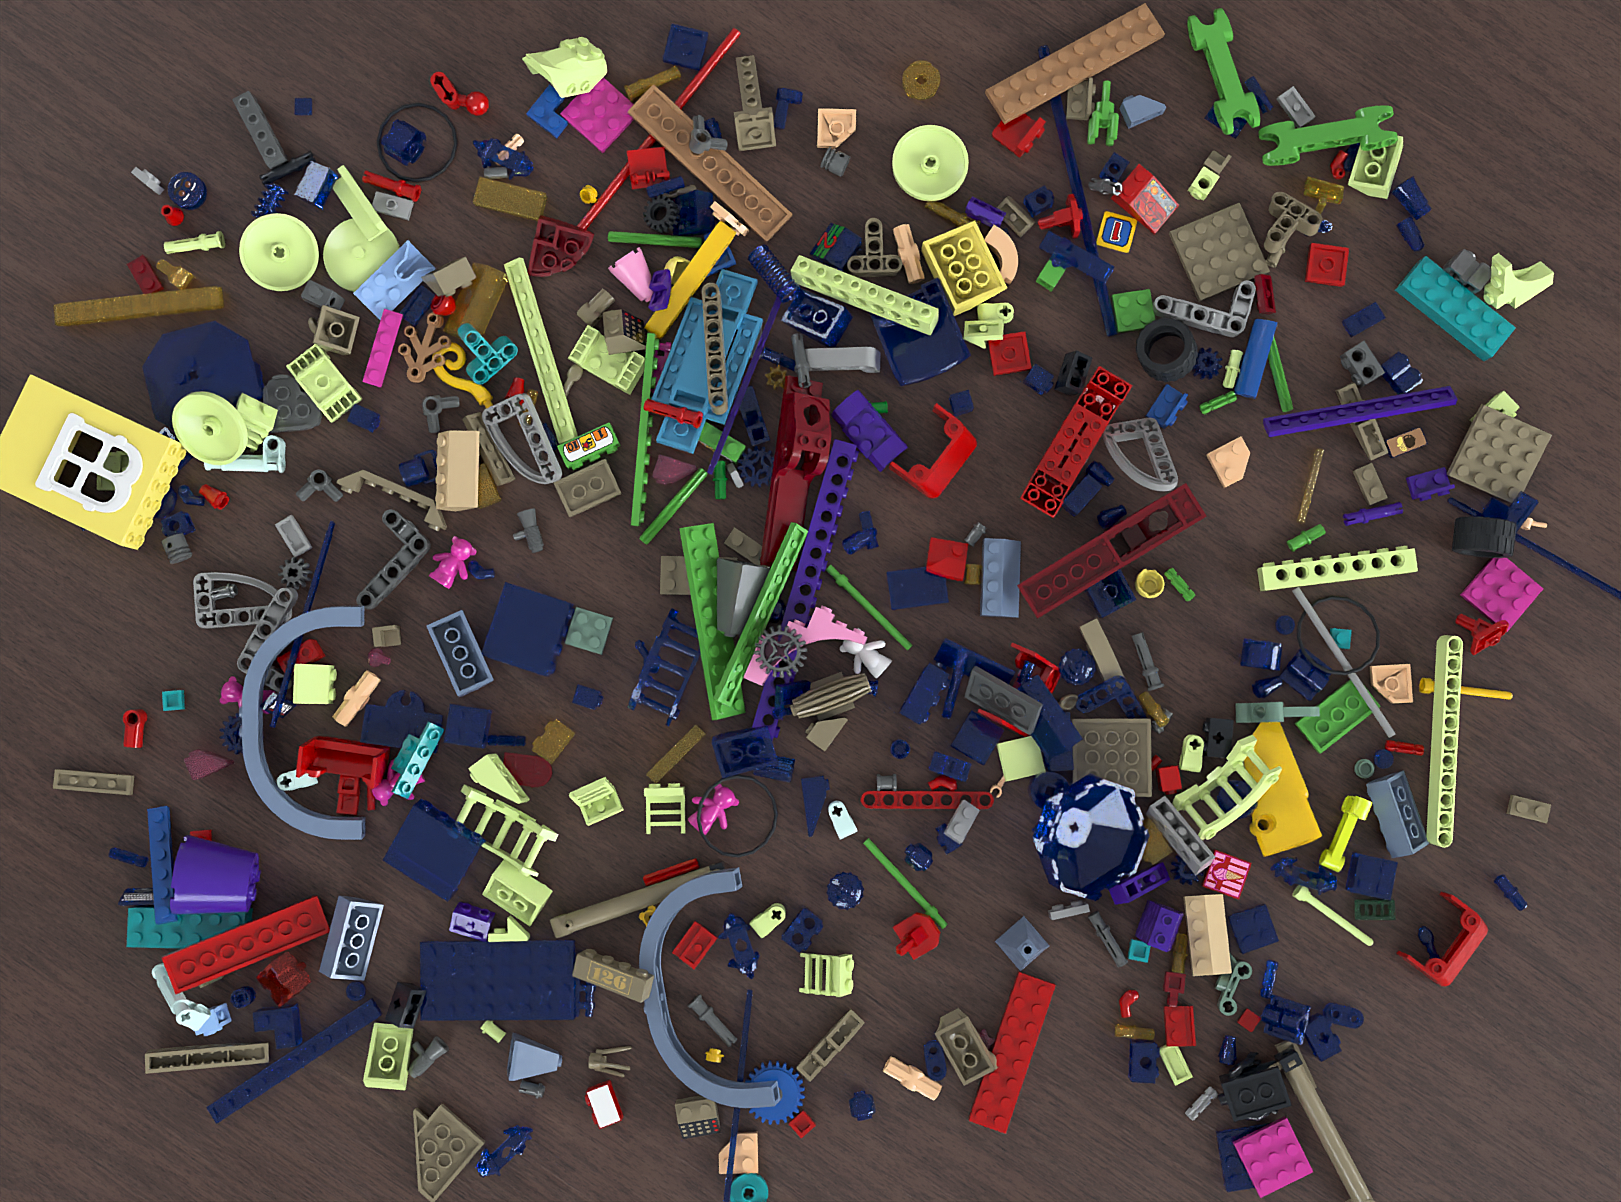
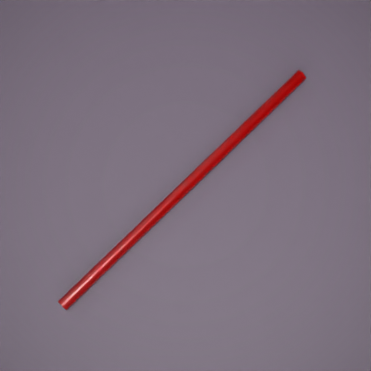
M733 28L675 101L674 104L682 109L741 35L737 29ZM649 134L638 149L651 148L657 140ZM628 162L577 227L586 230L630 175Z

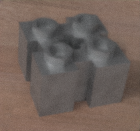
M1465 249L1450 258L1442 268L1473 294L1479 292L1491 278L1490 266L1486 263L1479 264L1474 253Z

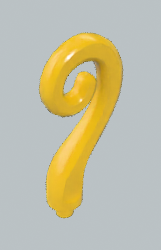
M453 342L449 348H443L432 355L433 358L435 354L443 356L449 351L455 352L458 355V359L455 362L449 359L445 361L446 367L450 370H459L466 361V354L463 348ZM441 357L437 358L436 362L439 363L441 361ZM443 366L434 368L438 378L454 388L471 393L480 406L484 405L486 409L493 406L491 402L493 399L492 395L481 384L452 376Z

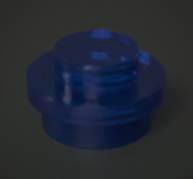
M1281 616L1276 620L1275 627L1280 634L1287 635L1295 629V622L1290 616Z
M1381 749L1375 753L1374 763L1377 767L1386 769L1393 764L1394 757L1390 751Z
M359 981L350 983L346 988V995L352 1001H359L366 994L365 985Z

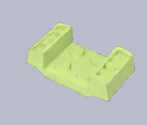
M589 325L585 328L568 357L570 361L629 395L642 376L645 367V357L635 351L609 355L605 337Z
M314 344L286 367L316 406L333 423L363 398L332 363L329 355L320 346Z

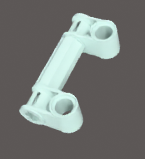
M270 435L263 441V455L241 454L235 461L226 465H212L204 462L206 470L222 469L223 471L255 472L274 470L283 473L286 468V445L282 438ZM277 440L278 446L273 450L271 443Z
M164 963L156 965L152 969L151 974L153 978L157 979V985L172 1013L176 1014V1021L198 1031L211 1016L210 1010L202 1004L187 1000L183 992L175 994Z

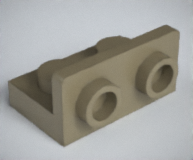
M1089 77L1088 81H1083L1067 90L1065 119L1088 120L1094 112L1095 103L1092 102V96L1095 95L1096 84H1093L1092 77Z

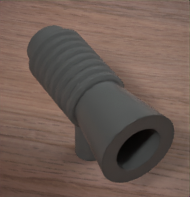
M535 508L517 513L524 530L514 533V539L517 541L526 538L532 553L542 551L544 544L539 526H537Z
M435 1036L426 1050L418 1041L415 1042L412 1047L419 1056L409 1065L408 1073L413 1078L421 1076L435 1062V1059L449 1051L448 1045L438 1036Z

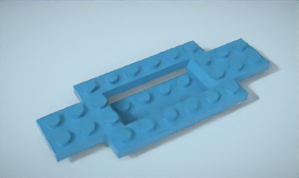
M721 269L716 282L722 301L725 358L734 334L738 330L725 363L728 409L721 415L713 413L708 400L703 302L696 298H690L651 400L678 408L687 407L688 410L694 412L701 411L703 419L700 427L697 429L693 425L687 423L680 424L676 419L665 416L656 439L657 443L693 454L706 419L725 425L763 323L762 318L746 314L758 283L757 279ZM712 310V311H710L708 314L713 315V314H715L717 311H716V310ZM712 328L709 332L714 333L718 329ZM713 346L710 350L716 351L719 349V346ZM715 364L712 366V369H718L721 365ZM718 400L714 405L720 406L723 401Z

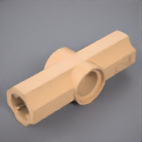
M903 224L894 228L893 232L898 246V256L902 260L908 283L915 284L924 280V273L919 261V250L917 244H914L909 224Z
M366 670L357 684L352 686L345 694L343 703L332 717L338 723L348 726L356 713L362 710L368 703L370 694L381 679L374 673Z
M890 1056L884 1066L883 1072L899 1080L906 1088L914 1092L918 1091L933 1101L939 1095L942 1085L925 1076L918 1068L912 1065L908 1066Z

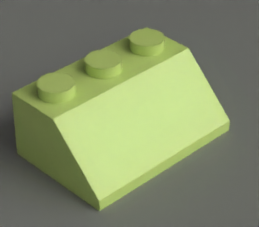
M1398 136L1397 142L1380 149L1364 151L1359 146L1348 185L1368 196L1388 199L1403 149V137Z
M504 859L492 874L482 895L528 926H531L553 891L545 884L534 879L530 874L528 877L520 874L516 866Z

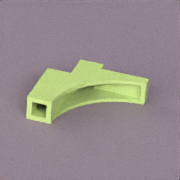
M1497 253L1492 257L1491 282L1484 286V300L1496 309L1504 304H1510L1513 308H1517L1552 285L1554 272L1541 261L1525 269L1512 270V264Z

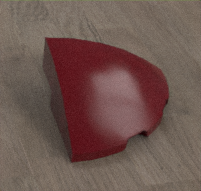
M540 215L533 241L528 275L545 277L569 270L586 254L592 243L594 233L575 225Z

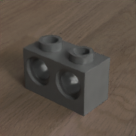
M1365 341L1339 356L1342 366L1349 370L1352 375V381L1360 388L1385 373ZM1352 353L1358 356V362L1353 360ZM1363 369L1369 372L1368 378L1363 375Z

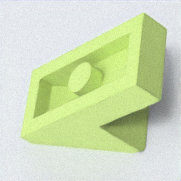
M1003 319L965 321L964 339L986 349L987 340H1003Z
M512 916L507 918L508 931H505V928H494V931L488 934V942L528 941L530 939V933Z

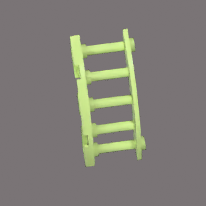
M1253 734L1237 741L1232 751L1226 757L1228 762L1222 768L1218 766L1206 777L1207 781L1199 787L1196 784L1176 795L1172 802L1177 811L1186 810L1201 830L1198 836L1201 840L1211 839L1215 836L1216 832L1241 816L1279 779L1278 775L1282 768L1278 766L1270 770L1254 752L1253 747L1257 739ZM1247 756L1263 773L1258 783L1243 767L1242 762ZM1234 771H1237L1252 788V791L1244 799L1238 795L1227 781V777ZM1217 786H1222L1237 804L1226 814L1210 796V792ZM1199 799L1204 800L1217 815L1218 819L1207 825L1192 807V804Z
M464 784L461 792L466 795V802L453 826L444 822L443 827L448 830L447 834L455 838L463 837L486 848L519 869L518 872L528 877L531 874L537 877L539 873L532 869L531 866L544 841L549 839L555 842L558 834L545 825L540 826L535 822L536 819L498 799L496 802H493L494 799L487 797L486 793ZM478 801L486 805V810L474 834L462 830L461 827L471 807ZM497 810L505 814L506 819L494 843L491 844L480 837L493 812ZM518 821L523 824L522 828L524 829L512 853L509 854L500 849V846L512 823ZM534 831L537 833V839L524 863L517 858L530 833Z

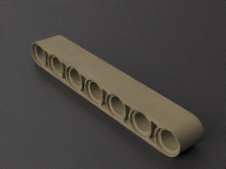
M707 283L702 288L708 400L713 413L721 415L728 409L722 301L719 287L715 283ZM711 292L716 293L712 297L707 296ZM712 310H716V311H717V312H716L715 314H713V315L708 314V313H709L710 311H712ZM712 328L718 329L714 333L709 332ZM713 346H719V349L716 351L710 350ZM715 364L721 365L718 369H712V366ZM716 382L722 383L719 387H713V384ZM718 400L723 401L720 406L714 405Z

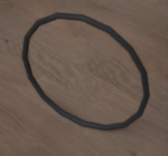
M419 102L402 105L389 113L380 125L377 137L378 154L386 169L399 179L412 182L431 180L443 173L454 159L457 148L455 127L448 116L435 106ZM420 106L433 109L446 119L452 129L454 145L450 159L441 170L429 177L414 179L401 176L389 167L382 156L380 140L384 126L393 115L405 108Z
M1329 596L1316 600L1311 604L1312 608L1318 603L1331 599L1348 601L1360 607L1372 620L1376 631V647L1369 660L1359 668L1345 672L1329 670L1315 663L1306 653L1301 641V623L1307 614L1304 610L1297 624V640L1302 654L1313 666L1329 674L1347 675L1361 671L1373 661L1379 649L1380 631L1374 616L1364 605L1348 597Z
M736 774L721 778L706 790L699 802L697 823L700 835L711 849L721 855L738 858L754 854L767 844L775 831L778 817L775 798L767 786L754 777ZM735 778L752 780L763 787L772 800L774 810L772 829L764 842L753 850L740 854L723 852L713 846L703 833L700 820L702 805L709 792L721 782Z

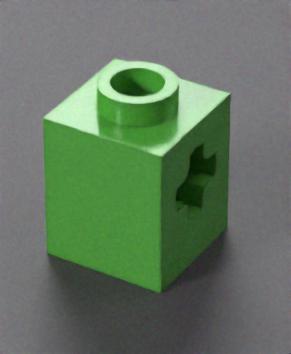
M1050 258L1036 282L1052 292L1066 270L1063 267L1064 264L1057 259L1052 260Z

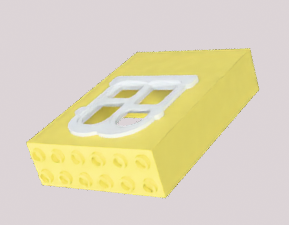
M30 374L0 435V489L118 545L138 550L144 543V536L147 530L153 524V517L160 509L164 495L169 491V484L178 472V465L185 457L186 449L180 442ZM81 432H85L103 441V447L93 463L72 454ZM112 447L125 451L129 456V465L121 473H113L103 467ZM67 461L81 467V471L71 488L58 483ZM90 472H94L113 482L115 494L111 500L102 503L81 493V488Z

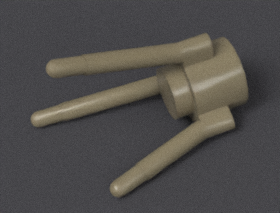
M631 1046L604 1050L597 1049L596 1053H590L589 1068L624 1077L623 1073L605 1067L630 1070V1067L606 1063L607 1057L603 1056V1054L630 1050Z

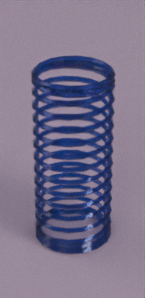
M760 245L748 256L749 263L753 265L759 275H761V278H764L766 284L769 285V288L774 291V294L779 297L782 303L788 302L798 294L800 286L797 285L795 279H792V276H789L790 273H787V270L784 269L782 263H779L777 257H774V254L767 245ZM783 271H785L783 275L777 278ZM778 272L772 279H769L772 275ZM788 285L783 291L779 292L782 288ZM795 288H797L792 295H790L789 297L783 299L786 295H788V294L791 293Z

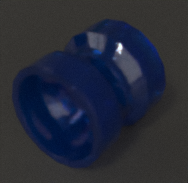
M897 739L890 745V752L897 759H903L908 756L910 747L906 741Z
M243 986L231 994V1003L236 1008H244L254 1002L256 992L250 986Z

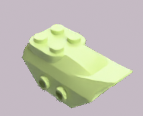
M584 37L566 39L560 42L559 48L526 54L527 56L522 58L532 74L540 73L553 85L561 98L589 92L607 73L604 54Z

